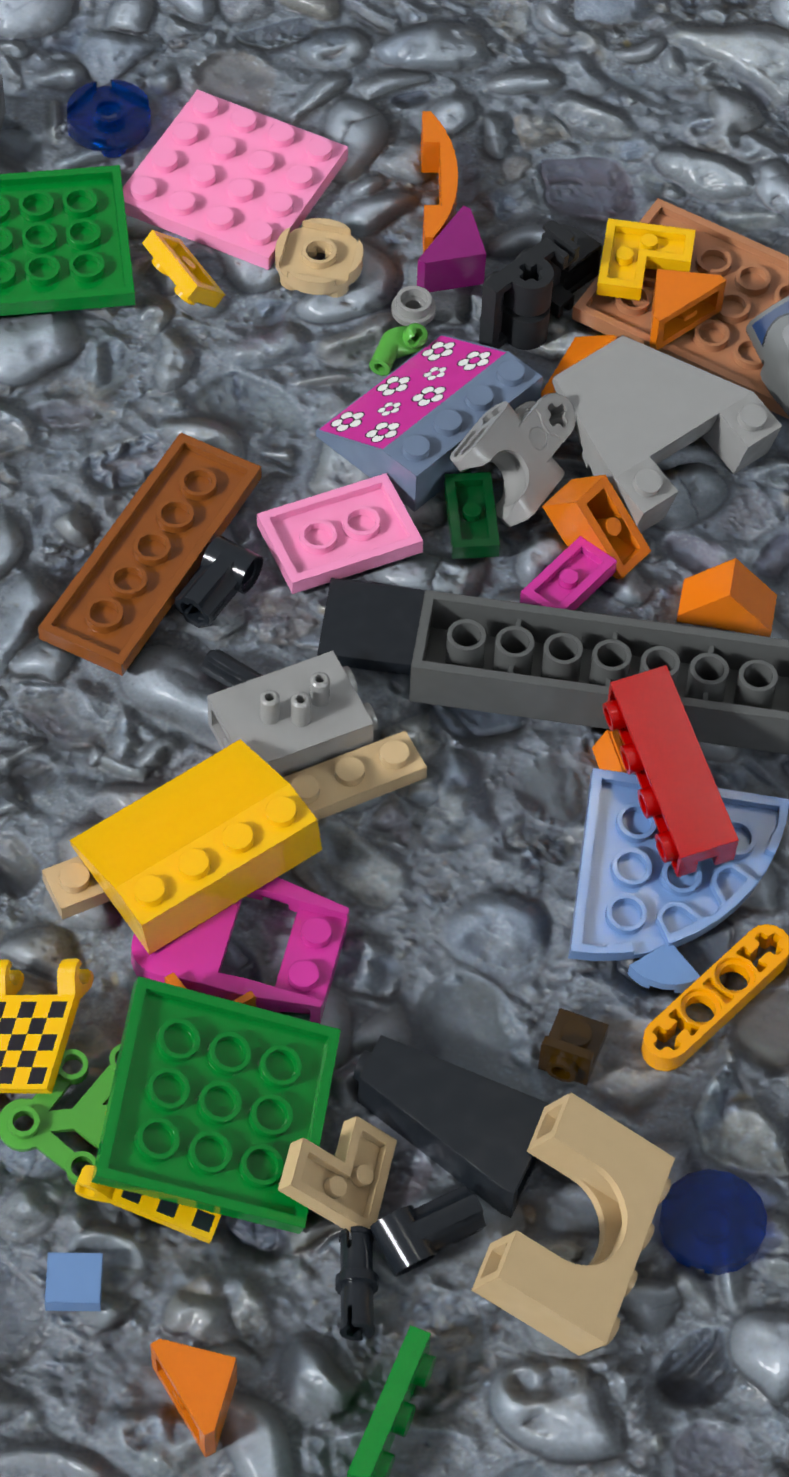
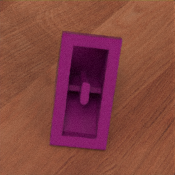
M463 205L418 259L417 286L425 288L429 293L484 283L486 251L470 208Z

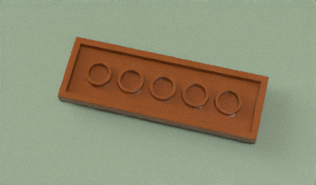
M180 432L39 625V639L123 676L174 604L175 598L200 567L207 547L217 536L224 533L261 480L262 466Z

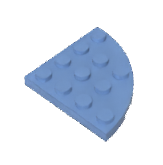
M593 768L589 783L568 959L621 961L641 958L665 943L668 946L674 945L679 947L718 926L741 906L765 875L778 849L785 829L789 799L718 788L739 839L734 860L715 865L712 858L698 862L696 872L677 877L671 862L664 863L659 855L655 841V834H658L659 831L653 817L646 819L641 810L637 791L641 787L636 775Z

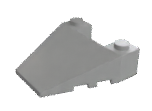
M624 335L557 374L552 380L556 393L564 395L574 407L576 422L573 431H576L583 448L581 455L586 468H591L593 476H607L640 533L666 517L679 492L657 466L658 463L698 438L703 437L731 472L735 474L767 454L782 428L781 423L753 391Z

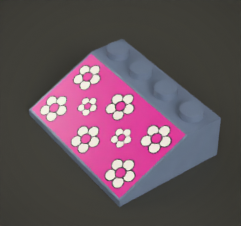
M440 334L316 430V437L368 477L372 478L387 473L401 501L415 512L444 489L445 474L461 473L451 461L450 455L477 421L492 407L504 401H507L514 410L522 403L529 401L537 402L541 398L543 376L509 351Z

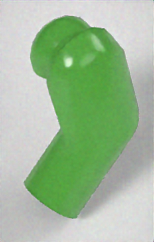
M412 323L408 326L387 330L381 337L369 363L370 369L377 375H388L397 358L415 354L423 348L428 340L426 328L419 323Z

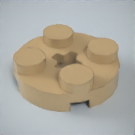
M326 218L302 221V227L290 232V227L281 233L275 246V266L280 275V283L288 290H297L307 294L328 295L333 298L344 296L349 291V285L358 279L362 271L363 245L360 239L357 242L351 236V229L345 224ZM317 253H324L326 259L316 260L313 258L317 256Z

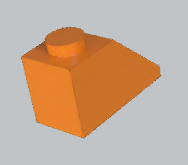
M606 475L571 479L542 506L567 546H570L581 536L617 560L616 572L612 575L616 579L624 578L651 552L650 547Z

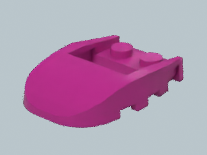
M279 877L246 896L258 900L266 897L288 904L289 910L297 912L275 987L247 978L220 973L242 899L150 955L136 935H133L131 962L137 977L140 976L165 983L164 977L174 972L186 989L231 1001L252 991L256 996V1007L277 1013L310 1014V1021L320 1024L349 925V908Z

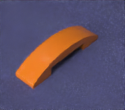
M422 111L421 173H438L439 205H424L423 253L456 215L458 166L455 150L445 128L431 111Z

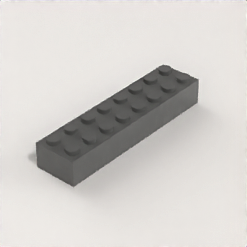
M425 590L411 664L409 701L609 729L603 713V703L608 701L610 682L667 665L698 742L789 755V640Z

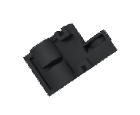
M554 220L544 224L543 229L545 232L542 234L541 241L532 248L524 249L517 256L516 260L501 271L491 273L483 283L479 344L499 349L508 343L521 350H532L542 346L548 337L550 313L559 319L563 316V307L568 311L571 310L574 306L573 293L599 274L602 244L574 226L560 225Z

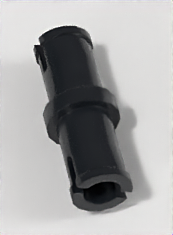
M362 1226L351 1227V1240L349 1239V1231L346 1228L339 1232L340 1272L335 1277V1290L341 1295V1325L339 1333L341 1337L352 1341L363 1340L362 1328H365V1337L367 1339L375 1335L373 1295L378 1291L379 1277L373 1271L374 1235L370 1229Z

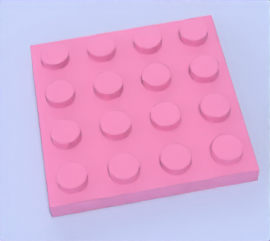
M196 90L123 186L125 213L133 218L269 270L275 262V246L279 236L289 227L290 232L300 227L302 221L305 220L347 161L348 146Z

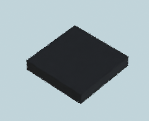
M331 578L317 656L334 651L343 667L348 666L350 668L411 675V664L425 590Z

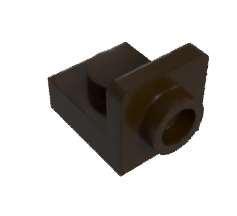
M560 1008L549 1036H545L542 1041L538 1069L546 1071L551 1077L559 1081H575L587 1086L607 1037L609 1024Z

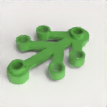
M121 1044L113 1048L109 1057L110 1065L73 1108L52 1110L71 1085L83 1082L89 1073L88 1059L83 1052L77 1049L65 1050L52 1094H36L32 1099H17L8 1103L0 1112V1138L2 1142L10 1149L19 1152L37 1149L67 1173L68 1180L73 1185H76L79 1176L72 1172L73 1166L81 1161L95 1166L96 1158L87 1151L74 1152L53 1133L75 1131L94 1147L99 1148L105 1112L108 1106L105 1104L109 1100L116 1060ZM69 1060H77L83 1065L82 1069L76 1074L66 1073L63 1070V1066ZM21 1116H28L34 1120L33 1126L27 1131H20L14 1127L15 1121Z

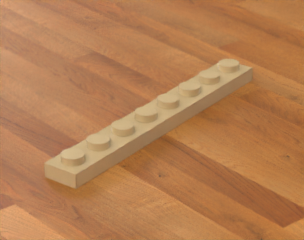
M405 730L283 778L291 784L314 816L320 820L426 779L427 766ZM79 856L42 870L43 882L62 920L111 901Z

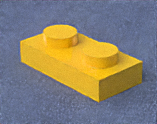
M151 230L142 244L153 256L151 262L154 267L170 277L176 285L174 288L175 293L188 304L195 305L196 303H201L216 308L225 296V293L181 239Z

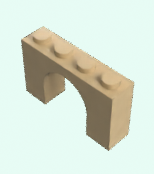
M571 1092L544 1107L527 1152L573 1180L590 1198L597 1213L600 1230L598 1248L589 1265L569 1262L516 1230L490 1243L471 1291L580 1356L601 1346L608 1345L619 1329L620 1318L617 1315L624 1297L630 1293L636 1283L638 1273L635 1270L639 1255L648 1245L654 1234L655 1226L652 1224V1220L657 1206L665 1199L670 1190L671 1179L668 1176L675 1157Z

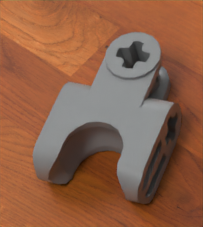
M559 393L546 394L537 402L529 401L522 403L515 410L507 401L501 402L488 410L477 421L451 453L450 459L461 473L469 468L484 466L490 461L501 471L504 479V490L495 509L496 515L506 527L522 523L533 516L564 476L565 471L552 455L565 442L575 427L576 415L574 407L564 395Z

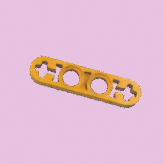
M770 924L758 925L750 930L649 1023L644 1031L641 1053L645 1062L652 1068L660 1071H671L682 1066L784 970L789 959L788 934L783 929ZM770 945L776 948L775 954L767 952L758 960L757 967L753 965L752 962L757 957L759 946L763 949L768 948ZM735 972L742 975L747 980L748 985L742 990H729L722 985L719 978L725 973ZM695 1003L705 1004L713 1011L714 1017L707 1022H697L687 1015L686 1008ZM676 1027L681 1030L676 1037L674 1050L668 1046L662 1050L656 1048L657 1039L663 1043L667 1042L675 1034Z

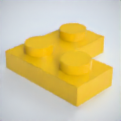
M608 218L596 295L640 301L645 268L690 272L696 230Z

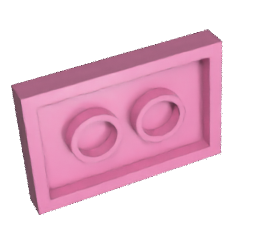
M387 473L257 513V526L292 594L329 583L331 578L342 579L423 553V539Z

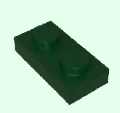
M491 472L445 474L444 490L452 559L499 557L500 541Z

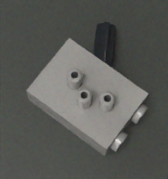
M220 649L210 650L205 656V660L201 665L203 673L228 687L227 689L207 695L208 724L222 750L241 739L276 772L285 777L373 743V731L378 729L375 712L370 703H362L357 694L358 688L353 672L348 666H341L334 651L266 675L258 673Z

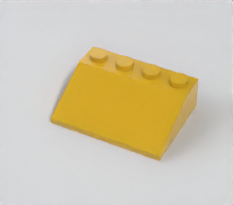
M241 739L70 840V844L149 955L322 851L318 819L291 784Z

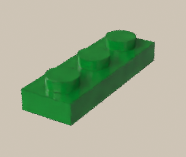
M410 1325L349 1467L347 1477H389L395 1461V1454L389 1452L396 1435L406 1436L416 1410V1405L410 1403L416 1386L426 1388L436 1363V1356L429 1354L430 1332Z

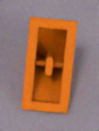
M657 269L652 303L649 347L659 350L722 311L726 279L716 274Z
M734 558L684 579L676 622L770 637L777 594L737 558Z
M158 1339L150 1343L154 1371L205 1458L216 1452L237 1383V1358L164 1339Z

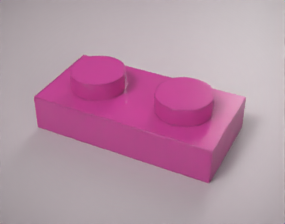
M579 536L521 591L520 603L576 610L616 572L617 560Z

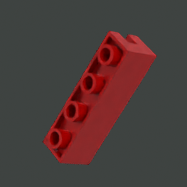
M667 665L610 682L608 701L603 703L604 717L609 729L612 732L616 730L619 732L623 742V746H620V754L626 772L629 775L635 773L641 787L637 791L639 804L645 818L653 817L659 831L658 834H655V841L662 861L664 863L671 862L676 876L681 877L696 872L698 862L712 858L715 865L734 860L739 839Z

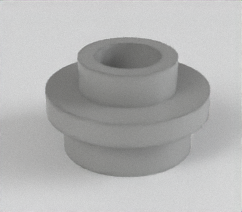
M407 286L401 289L393 299L391 313L393 318L403 326H408L412 323H419L425 326L434 319L436 304L429 291L425 288Z

